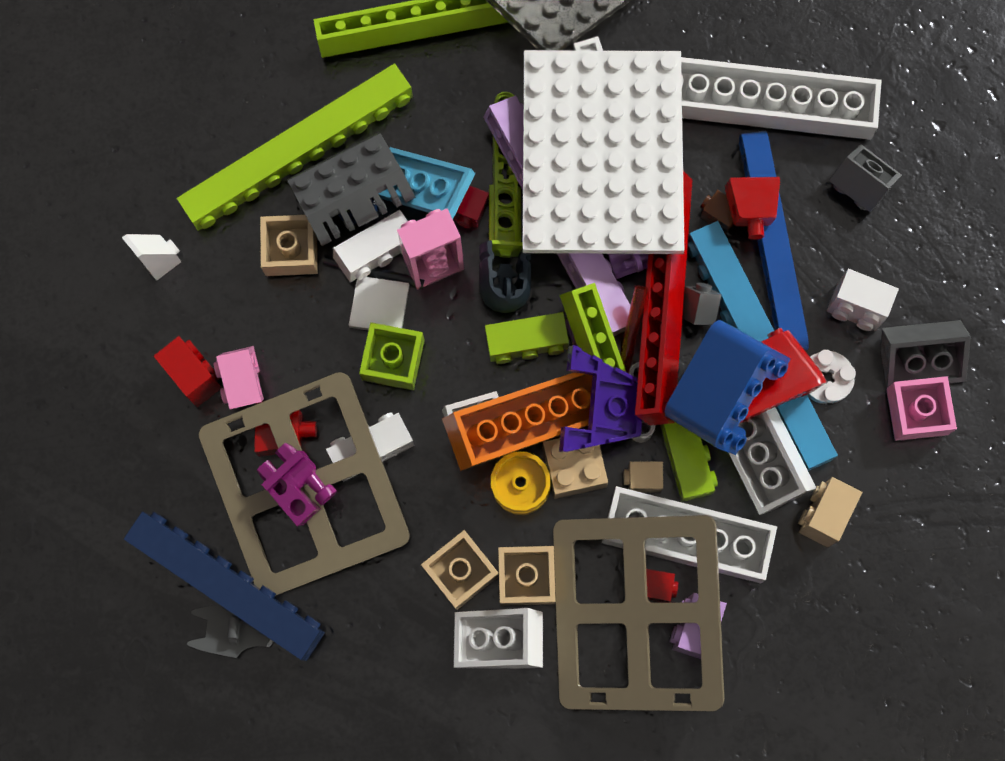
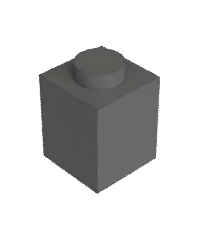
M696 283V286H685L682 318L694 325H712L716 322L722 294L712 290V286L705 283Z

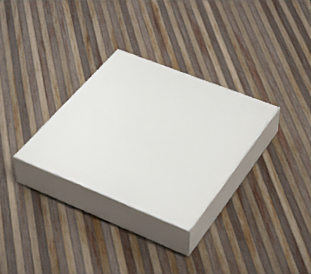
M365 277L362 280L357 279L349 327L369 331L371 322L402 328L409 283Z

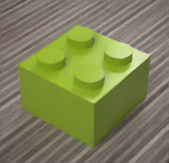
M370 322L359 372L362 381L414 390L425 341L423 332Z

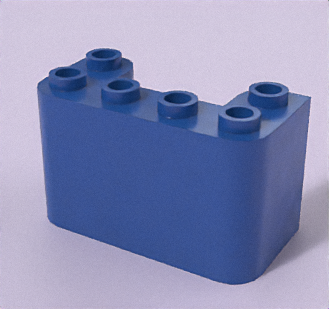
M718 320L707 331L667 402L665 416L714 447L736 455L744 447L747 440L746 431L738 426L739 423L746 418L749 406L754 397L761 392L765 378L776 380L783 377L788 370V363L791 358L726 322Z

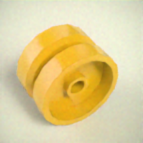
M513 452L505 455L496 463L491 474V489L496 502L505 511L515 515H528L537 511L546 503L550 493V474L546 464L538 456L528 452ZM525 479L526 484L523 487L516 485V480L521 482Z

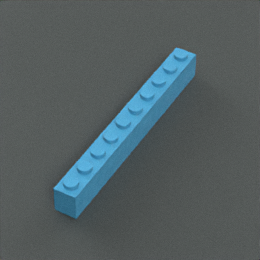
M716 221L691 232L688 237L687 251L692 258H696L699 264L697 266L698 273L702 280H707L708 284L712 286V290L722 294L719 304L722 310L720 312L722 321L760 342L768 339L767 334L774 331L719 222ZM807 395L792 399L776 407L808 471L832 461L838 456Z

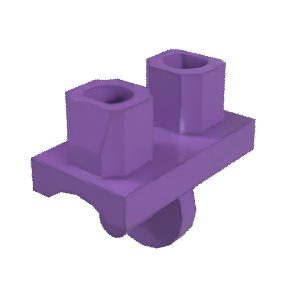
M608 254L616 279L647 268L648 254Z

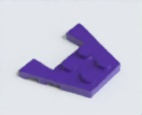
M569 346L566 371L593 376L588 430L561 427L559 452L563 453L640 437L642 420L635 415L638 379L617 367L614 368L602 362V359L595 355L587 354L578 346Z

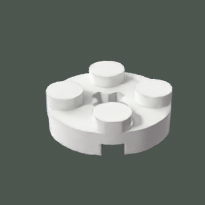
M822 350L812 355L810 358L821 372L833 374L834 382L828 381L807 396L820 404L836 403L843 400L854 386L856 371L851 366V363L843 355L829 350Z

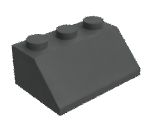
M961 320L882 328L880 351L886 387L888 388L892 383L898 381L948 376L949 383L966 382L971 336Z

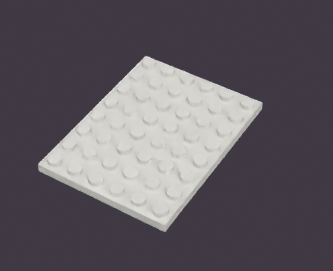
M524 50L523 253L684 254L681 51Z

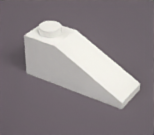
M126 234L122 237L156 281L181 263V260L176 255L180 251L171 239L166 242L161 235Z

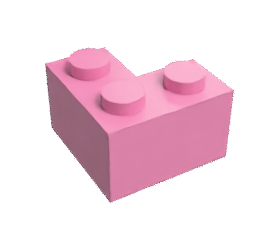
M254 346L225 352L216 357L217 362H214V369L217 378H222L224 388H220L221 397L224 404L228 403L229 409L259 403L264 400L257 374L260 370Z

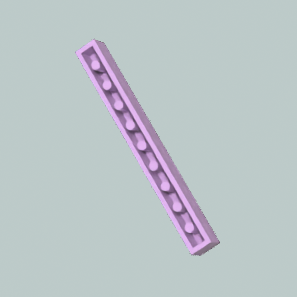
M515 95L490 105L483 118L523 190L524 105L519 102ZM557 253L576 289L595 283L613 336L629 330L639 321L634 306L629 304L624 295L625 292L622 284L616 280L612 273V266L604 258L603 254Z

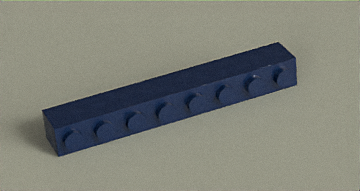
M153 511L151 515L142 512L124 537L125 541L300 660L307 661L325 634L324 631L319 629L321 623L309 615L305 619L296 613L298 611L296 606L286 600L283 603L279 602L274 598L276 593L266 586L262 585L261 588H258L252 584L253 577L242 570L236 573L230 569L232 563L218 555L215 559L209 555L210 549L199 541L193 544L186 539L188 537L186 532L176 526L172 530L165 525L167 520Z

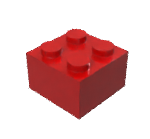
M178 336L154 355L158 363L197 408L222 388L217 382L220 378H217L215 370L206 359L201 362L204 357L190 340L184 342Z

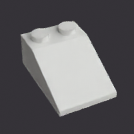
M530 608L455 612L454 668H543V612Z

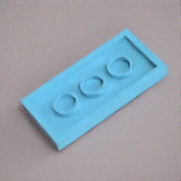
M390 147L389 149L401 167L416 197L405 203L397 186H393L402 205L428 213L436 209L442 211L448 208L453 219L475 176L473 170ZM387 189L379 193L381 199L392 202Z

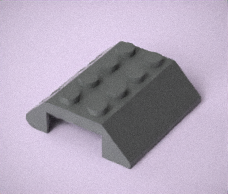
M376 133L287 179L322 246L332 241L323 225L325 221L334 238L341 237L338 227L331 219L332 217L341 214L346 228L351 232L355 227L346 212L350 209L358 227L379 217L370 200L372 197L381 214L387 213V207L379 196L380 192L387 189L396 207L401 206L402 203L393 187L395 185L405 203L416 198L381 133Z

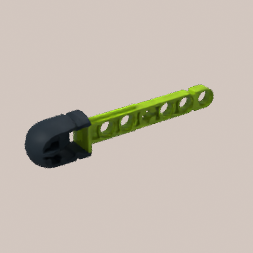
M501 92L496 96L494 104L514 95L510 92ZM493 136V185H489V241L479 246V258L481 261L479 263V287L481 297L489 308L500 313H509L525 305L530 296L531 263L529 261L531 260V253H523V242H521V187L518 186V181L506 158L499 153V145ZM504 164H508V179H504V176L501 174ZM507 193L511 196L512 202L503 204L500 202L498 195ZM507 217L511 220L512 226L510 228H503L499 225L498 219ZM494 256L505 258L518 257L516 263L518 278L514 285L512 284V278H516L517 273L512 270V265L499 264V269L493 271L492 263ZM496 277H497V278H498V284H495V285L493 286V283H494V281H495V279H496Z

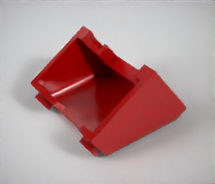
M779 328L767 334L768 339L761 341L791 358L788 363V370L783 377L776 380L765 378L761 392L754 397L746 418L740 423L746 422L750 418L792 399L808 395L827 383L821 370L789 330L783 331L782 328Z

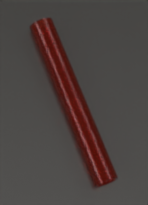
M643 286L634 287L620 351L621 359L628 374L631 368L648 288Z

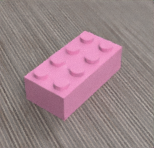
M448 208L442 211L440 209L433 210L425 218L418 221H407L401 225L400 229H397L404 262L417 290L421 287L420 279L425 280L423 285L425 287L464 270L461 236Z

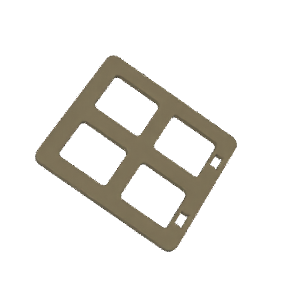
M341 372L332 374L206 424L200 429L199 439L250 574L254 578L253 582L258 588L264 585L278 595L399 548L409 541L410 533L351 379L347 374ZM320 387L322 396L308 401L305 393ZM335 397L352 437L356 453L317 469L316 475L326 486L359 473H364L367 476L385 523V530L345 547L339 546L324 506H321L315 500L317 493L306 484L301 489L321 508L307 521L318 555L314 559L274 573L270 569L252 518L255 514L276 507L279 504L266 490L248 497L242 495L226 453L224 441L267 423L270 425L278 449L284 443H289L297 451H302L290 420V415L293 412ZM243 418L245 427L231 432L228 423Z
M708 515L558 521L554 526L553 536L559 699L562 706L567 709L716 711L720 709L724 704L717 526L715 520ZM693 537L696 540L698 601L651 603L647 598L646 540L648 538ZM620 539L623 542L625 601L623 603L581 604L577 602L574 544L577 540ZM622 623L626 626L629 679L627 688L582 687L580 685L577 632L579 624ZM651 623H697L699 625L702 664L701 688H654L651 685L649 625ZM592 693H606L607 702H591ZM675 693L690 694L691 703H675Z

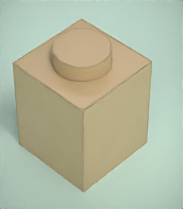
M630 462L628 469H624L623 472L624 485H628L629 490L641 493H661L663 490V462Z

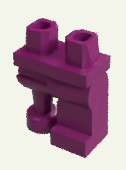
M284 443L275 452L284 463L277 469L270 460H267L257 469V472L264 481L261 485L266 491L270 493L296 526H303L321 508L301 488L307 484L317 493L315 500L321 506L328 502L337 493V490L331 484L326 486L316 475L315 464L304 451H297L289 443Z

